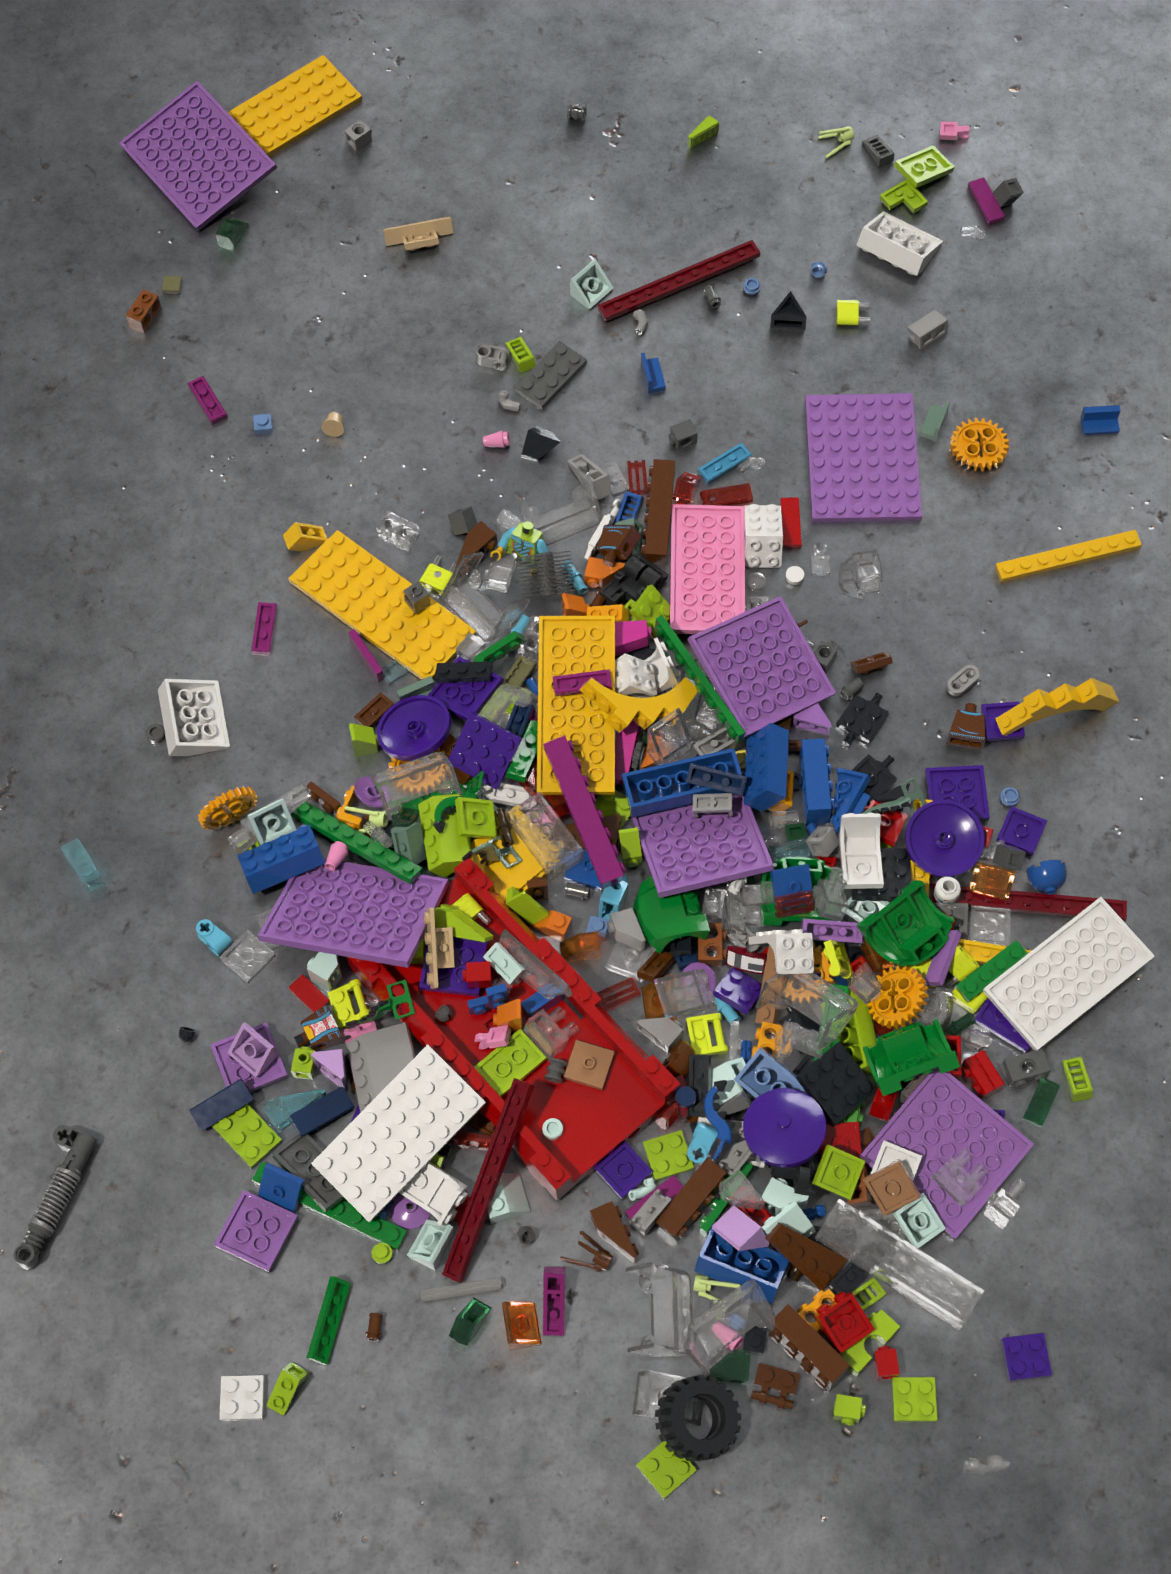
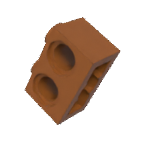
M144 289L125 315L129 328L145 334L162 308L158 295Z
M708 923L709 933H714L717 936L715 938L707 936L706 940L698 937V962L704 963L709 967H722V960H726V948H722V942H726V930H722V923ZM713 951L717 955L714 957H710L707 955V953Z

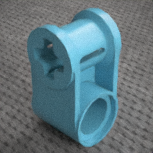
M203 919L197 923L196 931L198 938L215 955L220 956L233 943L232 939L210 920Z
M698 1122L687 1149V1156L694 1163H702L707 1158L718 1134L715 1128ZM698 1148H700L699 1152L702 1153V1156H697L696 1159H694L695 1155L692 1154V1151H697Z

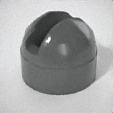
M443 1004L436 1011L434 1017L441 1022H447L449 1017L452 1016V1012L449 1007Z
M523 1226L518 1230L517 1236L521 1243L530 1244L535 1239V1232L532 1228Z

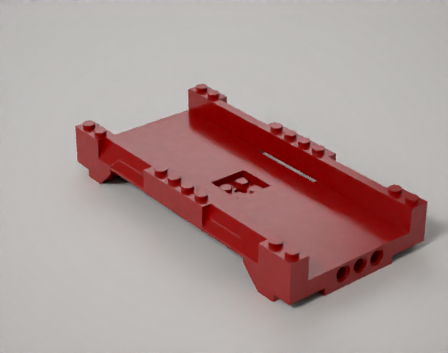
M470 858L454 868L455 878L449 882V886L438 907L441 904L453 905L463 895L469 893L482 906L484 913L491 919L488 925L479 917L474 920L493 935V940L487 943L486 953L495 942H499L525 969L519 977L521 980L519 985H509L491 966L492 987L505 983L509 1002L516 999H521V1002H523L548 985L530 965L533 961L551 982L554 981L559 989L562 988L564 990L565 997L584 1016V1018L580 1019L564 1000L533 1021L522 1008V1031L547 1057V1060L522 1080L534 1085L513 1147L530 1173L558 1201L583 1178L590 1176L595 1171V1167L625 1141L628 1143L649 1125L653 1118L676 1099L675 1096L680 1088V1083L654 1055L649 1057L602 1008V999L544 937L540 940L496 893L494 883ZM347 957L350 969L378 1001L390 998L386 985L406 979L415 1014L401 1018L400 1021L402 1023L406 1022L409 1031L425 1048L428 1044L486 1102L480 1110L496 1127L508 1093L501 1098L474 1068V1066L496 1049H489V1047L483 1050L479 1049L480 1042H475L474 1040L476 1034L489 1033L490 1028L497 1027L493 1024V1014L497 1013V1010L493 1008L486 1010L481 1015H470L467 1003L469 1000L486 996V988L489 987L480 988L479 997L424 991L419 989L423 964H410L407 968ZM403 984L391 988L394 997L405 993ZM403 1003L396 1007L399 1016L410 1012L408 1003ZM443 1004L449 1007L452 1012V1016L449 1017L447 1022H441L434 1017L436 1011ZM576 1040L615 1051L603 1090L566 1080L563 1077L564 1075L561 1076L562 1083H553L545 1080L544 1076L548 1073L546 1069L550 1065L548 1059L556 1058L568 1064ZM548 1119H557L563 1125V1134L557 1140H549L543 1134L542 1127Z

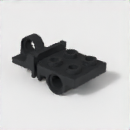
M640 554L637 557L632 556L625 563L623 570L618 571L617 575H614L613 580L600 591L599 595L607 599L606 605H620L624 599L628 601L632 599L636 602L648 585H653L656 589L659 588L668 579L669 574Z
M813 1158L804 1164L789 1168L768 1165V1168H771V1178L791 1179L794 1184V1193L815 1197L816 1188L812 1182L817 1168L814 1169Z

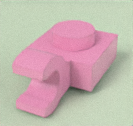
M941 122L940 139L957 140V136L961 139H969L970 126H958V122Z
M375 1021L356 1025L355 1028L344 1029L342 1031L343 1037L351 1036L345 1040V1043L352 1041L362 1034L376 1031L377 1027Z
M508 1025L490 1028L489 1033L476 1034L474 1041L480 1042L479 1049L482 1050L488 1047L490 1049L508 1046L511 1029Z

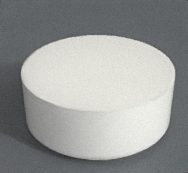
M792 566L787 569L786 581L789 584L799 585L803 582L804 571L802 568Z

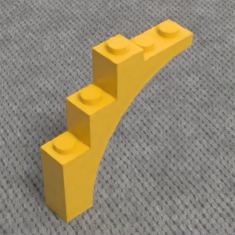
M592 677L579 689L586 698L590 699L600 710L608 714L605 721L618 732L626 728L632 719L644 730L654 723L657 717L670 727L679 720L697 694L695 685L686 677L678 682L669 692L648 698L629 697L616 693L604 687Z
M1090 678L1077 687L1065 683L1050 693L1037 689L1024 697L1022 703L995 719L1002 735L1007 736L1026 725L1056 714L1084 709L1105 711L1119 703V700L1111 685Z

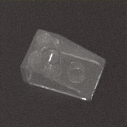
M677 708L648 728L647 754L657 766L675 762L681 756L685 757L691 752L692 740L680 708Z
M704 969L691 970L654 980L665 1018L698 1014L716 1007L714 1003L715 998L710 990L709 979Z
M652 1370L638 1372L632 1415L658 1420V1417H655V1410L660 1409L657 1402L659 1398L664 1397V1390L671 1387L672 1383L685 1377ZM692 1398L688 1401L684 1410L685 1424L701 1425L702 1400Z

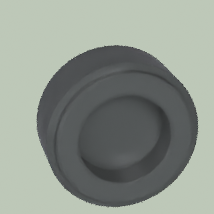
M160 724L150 725L146 730L148 740L154 744L161 743L166 737L164 727Z

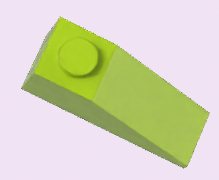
M441 904L440 907L434 909L435 928L452 927L453 937L480 942L493 940L491 933L461 910L453 909L452 905Z

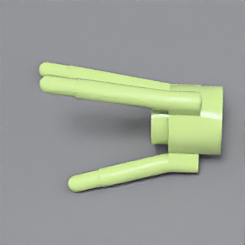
M850 126L820 131L819 135L821 136H818V139L837 136L838 141L843 142V144L825 156L829 158L845 146L851 144L850 140L854 139V132Z
M345 806V810L370 815L369 823L373 824V827L357 830L360 833L381 831V827H386L388 824L387 812Z
M696 1274L693 1290L699 1291L698 1296L706 1297L728 1307L729 1304L706 1293V1291H711L712 1285L730 1288H741V1285L713 1281L712 1278L705 1275Z

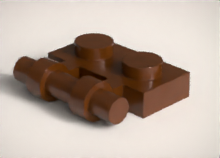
M759 1363L754 1385L762 1387L761 1392L752 1390L751 1399L758 1400V1403L764 1405L765 1403L777 1405L779 1409H792L794 1401L787 1400L786 1396L787 1394L796 1395L800 1374ZM768 1389L781 1392L780 1397L767 1394Z

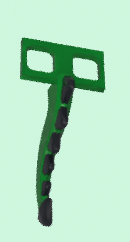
M479 772L467 783L463 796L445 798L436 806L433 826L439 833L443 832L445 823L441 821V819L446 818L443 812L450 815L452 808L456 813L455 799L458 797L479 799V796L475 793L481 788L484 772Z
M406 979L386 985L390 998L379 1001L378 1005L371 1007L370 1010L372 1011L366 1015V1018L346 1022L345 1025L356 1026L378 1020L391 1009H393L395 1020L414 1015L415 1011ZM403 984L405 993L394 997L391 988ZM408 1003L410 1012L399 1016L396 1007L400 1004Z

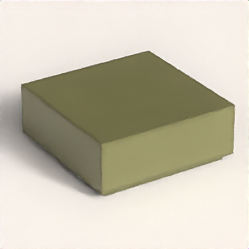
M164 276L162 292L164 294H180L182 277Z

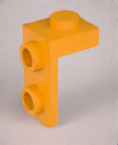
M352 785L350 791H346L344 796L345 802L342 807H339L336 817L339 821L353 829L359 830L363 829L362 818L351 815L349 810H345V806L352 807L357 796Z

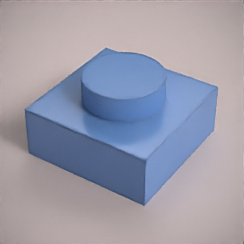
M271 413L253 415L255 434L273 432Z
M590 916L586 936L605 940L609 919Z

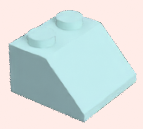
M502 1173L488 1211L491 1224L531 1212L519 1173Z

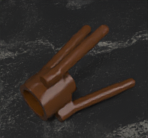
M580 1231V1235L598 1249L596 1251L587 1244L578 1241L581 1247L595 1255L592 1260L595 1264L560 1257L561 1261L600 1272L601 1269L607 1270L614 1256L610 1255L609 1251L602 1248L586 1233Z

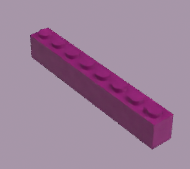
M562 736L544 743L545 754L602 889L623 881L624 874L626 873L625 867L616 858L619 855L615 844L611 845L609 841L611 835L608 828L603 827L601 822L604 820L600 809L596 810L594 804L597 803L593 792L589 793L587 789L589 783L586 775H581L579 769L582 766L578 757L574 758L572 752L575 750L571 740L567 741L566 737Z

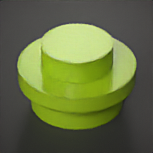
M386 1243L376 1244L371 1252L373 1260L379 1264L389 1262L392 1258L391 1247Z

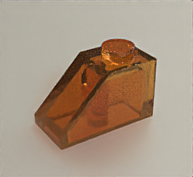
M598 931L578 933L559 943L561 956L567 962L601 958Z

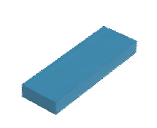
M741 442L698 468V473L709 485L750 460L752 454Z

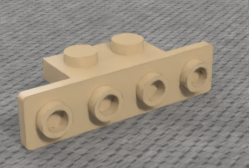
M451 217L386 228L383 232L386 246L403 243L405 251H414L421 247L430 248L439 244L438 236L453 234Z
M427 908L423 914L424 924H427V932L424 935L425 944L428 945V953H426V964L429 965L427 984L430 985L431 989H437V968H454L452 927L435 928L434 908Z

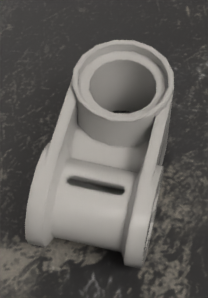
M479 344L476 347L475 357L476 363L479 366L498 371L506 369V360L510 356L508 349L487 344Z

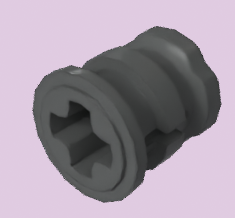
M570 103L567 117L569 119L574 117L576 120L581 118L582 121H585L587 105L580 106V104L573 105V103Z
M549 1058L548 1062L550 1065L547 1066L546 1071L548 1073L544 1076L545 1080L553 1083H562L561 1076L564 1075L565 1070L563 1068L567 1067V1062L556 1058Z

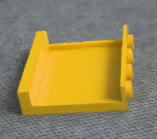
M516 806L508 811L506 816L512 826L511 834L514 845L511 846L523 861L506 869L500 860L486 866L485 863H480L482 859L479 854L473 855L474 863L494 883L496 893L505 902L507 889L513 886L520 893L522 891L528 893L527 881L535 877L546 878L548 872L558 868L563 860L562 852ZM476 838L470 843L471 850L487 843L491 839ZM501 840L492 842L497 849L504 848ZM512 854L503 857L508 864L517 861Z

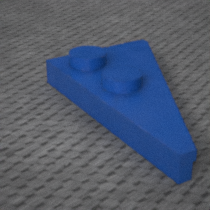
M837 767L838 782L835 783L836 794L834 803L836 817L833 824L835 825V832L839 834L841 816L853 812L871 778L868 774Z

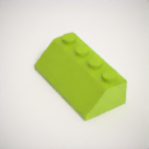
M461 794L432 796L418 804L428 869L430 872L443 878L452 874L454 868L463 862L462 857L467 852L472 851L470 838L459 836L457 814L452 808L450 815L443 812L446 818L441 819L445 823L442 833H439L433 826L435 822L434 813L439 802L448 797L462 796Z
M850 990L840 1043L865 1075H869L872 1072L863 1052V1047L868 1046L870 1048L876 1044V1036L871 1014H869L870 1009L867 1007L868 999H866V993ZM824 1002V1003L821 1004L823 1013H824V1008H825V1003H826V1002Z

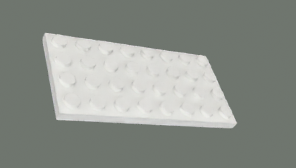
M1100 897L986 986L982 992L1032 1049L1037 1051L1155 956L1106 901Z
M427 1044L311 1164L368 1222H371L486 1102Z

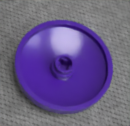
M428 695L407 697L392 705L384 713L377 727V739L383 751L394 759L403 761L420 759L436 751L445 742L451 730V716L444 703L435 697Z
M936 800L923 805L913 814L906 828L905 845L913 863L925 873L940 878L956 877L970 870L980 858L984 848V831L978 817L965 805L952 800Z
M790 1088L773 1089L761 1094L750 1104L751 1107L747 1109L743 1120L744 1139L749 1150L760 1161L775 1167L789 1168L808 1162L820 1151L826 1137V1120L819 1104L808 1094Z

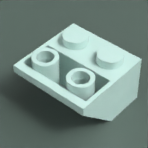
M319 952L307 964L311 982L327 992L334 990L342 980L338 955Z
M743 1057L725 1062L711 1070V1088L716 1081H727L724 1091L717 1092L720 1099L714 1100L715 1103L721 1105L741 1091H745L750 1100L755 1098L734 1080L746 1065Z
M772 1177L760 1199V1203L771 1216L775 1217L781 1212L780 1210L784 1205L791 1204L794 1201L801 1210L806 1209L809 1196L794 1193V1188L788 1186L785 1180Z
M795 1201L784 1205L778 1215L768 1218L764 1222V1226H762L766 1236H768L778 1222L807 1238L816 1232L812 1223Z

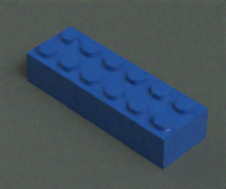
M727 749L623 773L622 786L631 818L693 804V794L729 793L687 783L686 780L690 763L742 774L735 749Z

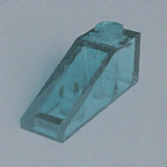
M78 838L61 847L87 893L105 884Z
M324 1089L281 1096L266 1102L262 1111L277 1133L292 1124L291 1114L327 1094Z

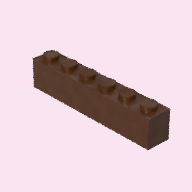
M654 459L653 466L649 467V477H652V482L648 481L647 492H650V497L646 498V508H649V513H645L644 524H647V529H643V539L646 540V544H642L641 555H644L651 563L667 564L675 461Z

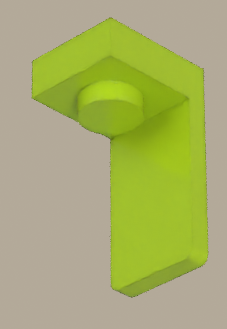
M293 1362L284 1367L266 1404L267 1407L281 1415H285L298 1386L307 1379L310 1372Z

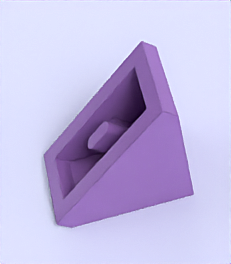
M818 703L794 715L793 727L830 735L832 724Z

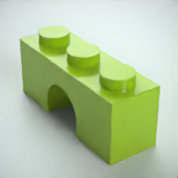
M882 1309L878 1313L873 1312L868 1317L875 1330L840 1353V1356L850 1365L848 1370L856 1377L872 1360V1357L864 1348V1343L869 1339H875L885 1346L900 1329V1326Z

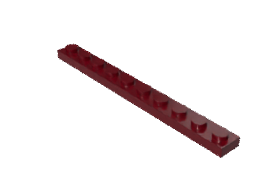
M753 240L598 304V310L605 322L756 259L760 257L761 252Z
M930 883L929 899L932 903H939L934 897L936 884ZM961 886L959 898L955 903H968L969 908L1076 917L1099 898L1057 894L1046 895L1045 893ZM1104 899L1125 922L1127 919V901Z
M516 1078L513 1079L442 1273L443 1276L462 1283L534 1088V1085Z

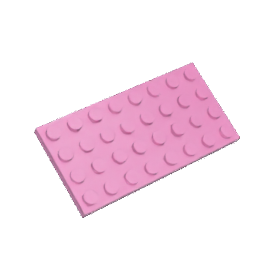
M672 504L670 626L677 634H697L745 612V506Z

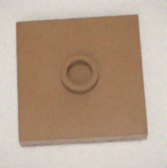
M576 1040L563 1076L564 1079L603 1090L615 1051Z
M901 1160L863 1179L884 1216L921 1197Z

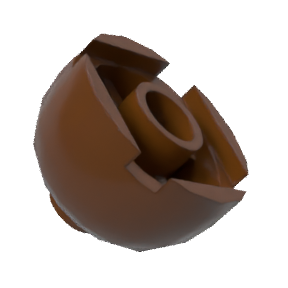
M680 1039L669 1052L671 1054L668 1059L664 1060L663 1065L674 1077L683 1075L685 1078L689 1074V1055H697L691 1044Z

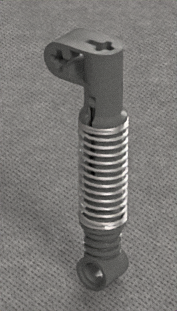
M59 1126L53 1133V1139L58 1147L68 1152L63 1163L58 1165L55 1172L56 1176H53L54 1180H50L52 1184H48L50 1188H46L48 1192H44L46 1196L42 1197L43 1201H40L39 1209H35L37 1213L33 1215L36 1218L32 1217L29 1221V1233H26L25 1236L27 1238L23 1239L25 1243H21L14 1251L15 1261L21 1268L26 1270L32 1269L37 1265L38 1255L43 1248L42 1245L45 1244L44 1240L52 1236L53 1228H56L55 1224H58L60 1216L63 1215L64 1207H67L66 1203H69L68 1199H71L75 1186L78 1185L77 1182H80L82 1177L81 1171L97 1142V1139L70 1126ZM67 1136L70 1138L71 1141H74L72 1146L69 1140L66 1138ZM31 1253L29 1259L22 1260L24 1254Z

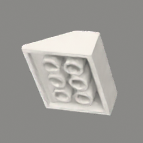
M883 211L862 228L856 246L865 252L876 255L881 260L890 262L894 267L906 270L910 275L917 276L931 261L943 244V241Z
M164 679L158 688V695L169 756L187 757L230 748L218 681Z

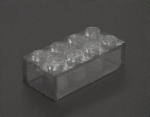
M540 792L507 812L508 822L511 823L514 831L551 880L584 860V850Z

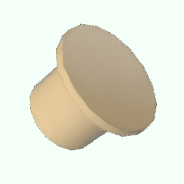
M337 412L328 414L327 419L321 425L322 431L331 437L341 436L344 432L342 415Z

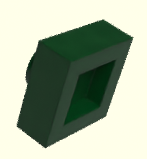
M804 823L785 825L784 829L788 846L806 843L807 836Z

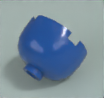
M1047 860L1040 862V866L1036 868L1034 864L1027 868L1026 874L1030 885L1035 890L1051 895L1056 893L1057 889H1060L1065 884L1067 870L1065 862L1061 863V860Z

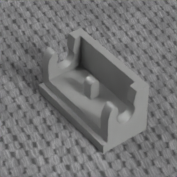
M934 310L908 326V331L912 334L909 338L921 350L948 333V320Z
M732 793L693 794L694 817H698V813L725 812L729 813V817H733Z
M741 1130L736 1134L740 1137V1141L731 1145L728 1144L715 1162L732 1177L735 1176L752 1153L745 1142L744 1133Z
M657 1189L629 1223L645 1236L656 1224L655 1221L672 1199L668 1196L664 1197L661 1191Z

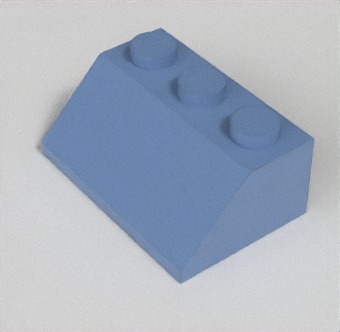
M762 1047L757 1050L734 1079L755 1098L767 1091L779 1088L805 1091L795 1078L796 1075Z

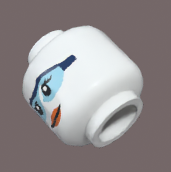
M940 878L935 885L934 897L940 904H954L959 898L961 886L955 878Z

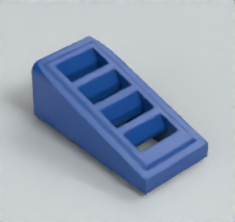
M625 491L615 523L621 521V519H637L644 501L643 496ZM629 500L636 502V505L628 503ZM626 506L634 508V511L627 510ZM627 513L632 515V517L623 516V514Z

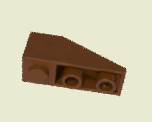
M482 521L475 525L466 536L455 566L457 577L467 573L475 562H479L484 554L489 550H493L497 545V534Z
M613 1201L590 1210V1218L597 1234L630 1261L637 1263L639 1251L636 1244H631L628 1238L631 1234L627 1224L623 1225L620 1218L623 1216L619 1206H614Z

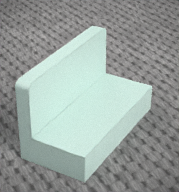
M495 942L483 958L486 961H490L491 966L509 985H519L521 982L519 977L525 969L499 942Z

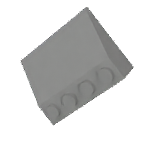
M406 1022L362 1034L346 1043L360 1112L415 1058L410 1031Z

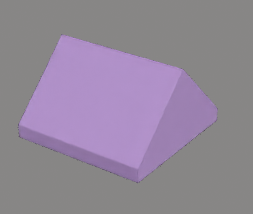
M246 1022L241 1025L227 1052L255 1078L259 1077L278 1057L275 1047Z
M343 1050L313 1052L311 1057L315 1068L347 1091V1065Z
M734 1205L712 1226V1230L738 1251L763 1248L769 1245V1242L765 1239L766 1235L762 1227Z

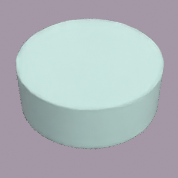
M554 1118L546 1120L542 1127L544 1136L549 1140L559 1139L563 1134L562 1123Z

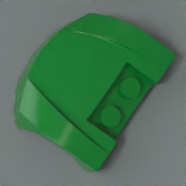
M785 857L778 859L773 864L774 870L809 864L814 903L776 910L770 871L764 872L760 898L762 925L781 926L782 921H802V919L841 921L842 915L838 909L840 869L835 870L825 865L823 860L815 858Z
M651 876L641 883L633 903V911L645 940L653 948H656L657 953H661L663 948L676 938L694 936L706 940L710 928L706 914L701 913L695 890L659 898Z
M914 880L900 891L902 894L876 914H870L857 924L858 929L870 947L883 959L895 966L917 965L935 955L949 939L948 934L952 928V923L955 921L954 917L942 913L934 906L927 896L923 881Z
M938 1019L933 1020V1024L923 1026L921 1022H917L896 1029L876 1038L874 1046L870 1048L868 1046L863 1047L870 1070L883 1096L901 1090L900 1081H910L915 1078V1075L920 1073H931L937 1067L939 1072L943 1074L960 1067L956 1053L951 1050Z

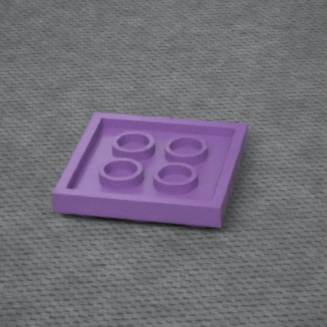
M267 1022L252 1028L275 1047L278 1057L257 1078L227 1053L237 1034L210 1044L226 1087L242 1078L251 1092L288 1077Z
M243 1190L214 1246L270 1273L299 1217L282 1207Z

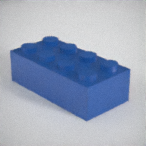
M769 723L747 737L745 775L748 776L743 793L744 805L763 812L786 798L789 730Z
M825 738L801 740L799 759L805 826L813 822L816 825H828L830 817L833 816L834 798H831L833 784L829 776L831 774V764L828 763L829 745H825Z
M310 825L298 828L296 831L282 835L275 840L263 843L256 848L237 855L253 894L325 864Z
M711 1227L698 1256L694 1271L717 1281L740 1284L741 1288L736 1289L773 1303L789 1261L780 1253L766 1247L738 1251L712 1230Z

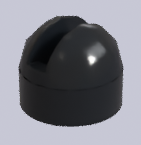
M851 946L847 951L851 962L865 955L859 946Z
M180 1027V1040L183 1041L186 1038L187 1043L191 1042L196 1030L189 1027Z

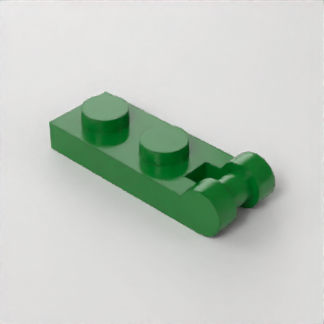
M517 631L512 632L476 655L474 662L491 661L493 664L494 661L504 658L508 652L518 649L521 644L526 642L524 635Z

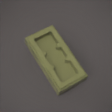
M520 655L504 677V683L501 687L517 695L535 669L536 663Z

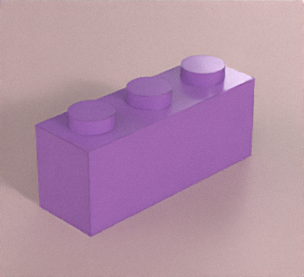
M802 919L801 922L803 933H812V940L862 943L863 938L857 927L858 923L814 919Z

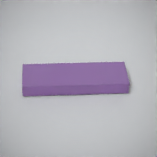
M950 930L948 934L949 939L933 956L925 977L927 981L925 984L927 986H943L961 937V933L958 930Z

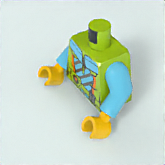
M526 521L506 531L498 543V549L492 551L490 556L492 558L495 553H498L499 558L497 561H499L504 556L503 549H506V553L519 558L548 552V547L543 540V533L534 529L533 523ZM532 557V558H522V560L535 559L534 557Z

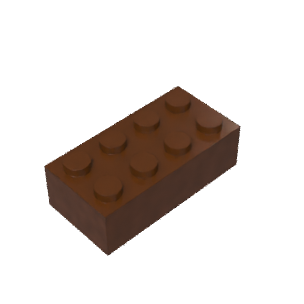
M789 1304L770 1321L768 1329L770 1338L777 1344L780 1342L785 1347L784 1351L792 1359L795 1357L801 1363L799 1365L801 1369L807 1374L811 1373L816 1378L815 1382L821 1389L824 1390L826 1388L830 1391L847 1374L850 1365Z

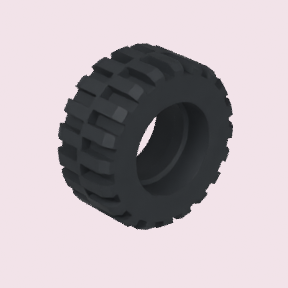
M697 1375L672 1383L671 1387L664 1390V1397L659 1398L657 1402L660 1409L655 1410V1417H658V1423H655L656 1430L660 1429L661 1435H659L661 1442L666 1441L667 1445L665 1448L669 1452L675 1451L674 1455L680 1459L685 1458L686 1461L691 1462L720 1457V1454L726 1453L730 1449L729 1445H733L737 1440V1437L734 1435L739 1433L741 1428L738 1425V1421L741 1420V1413L737 1412V1408L740 1407L739 1403L733 1400L734 1393L731 1390L725 1389L726 1384L722 1381L716 1382L717 1380L714 1377ZM692 1398L702 1400L708 1406L712 1415L711 1430L704 1439L695 1438L685 1426L684 1410L686 1404Z

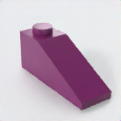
M544 1267L543 1335L564 1336L565 1267Z

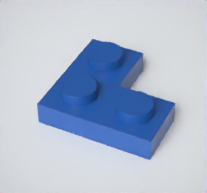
M506 984L486 988V996L467 1001L470 1015H481L486 1010L493 1008L497 1010V1006L508 1003Z

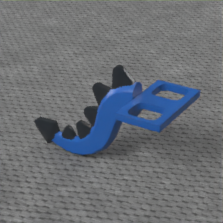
M726 1080L714 1082V1086L706 1094L704 1100L705 1116L717 1130L716 1138L721 1140L713 1156V1161L715 1162L726 1143L731 1145L740 1141V1137L731 1132L735 1122L725 1121L726 1112H717L721 1105L714 1102V1100L720 1099L717 1092L724 1091L727 1085Z

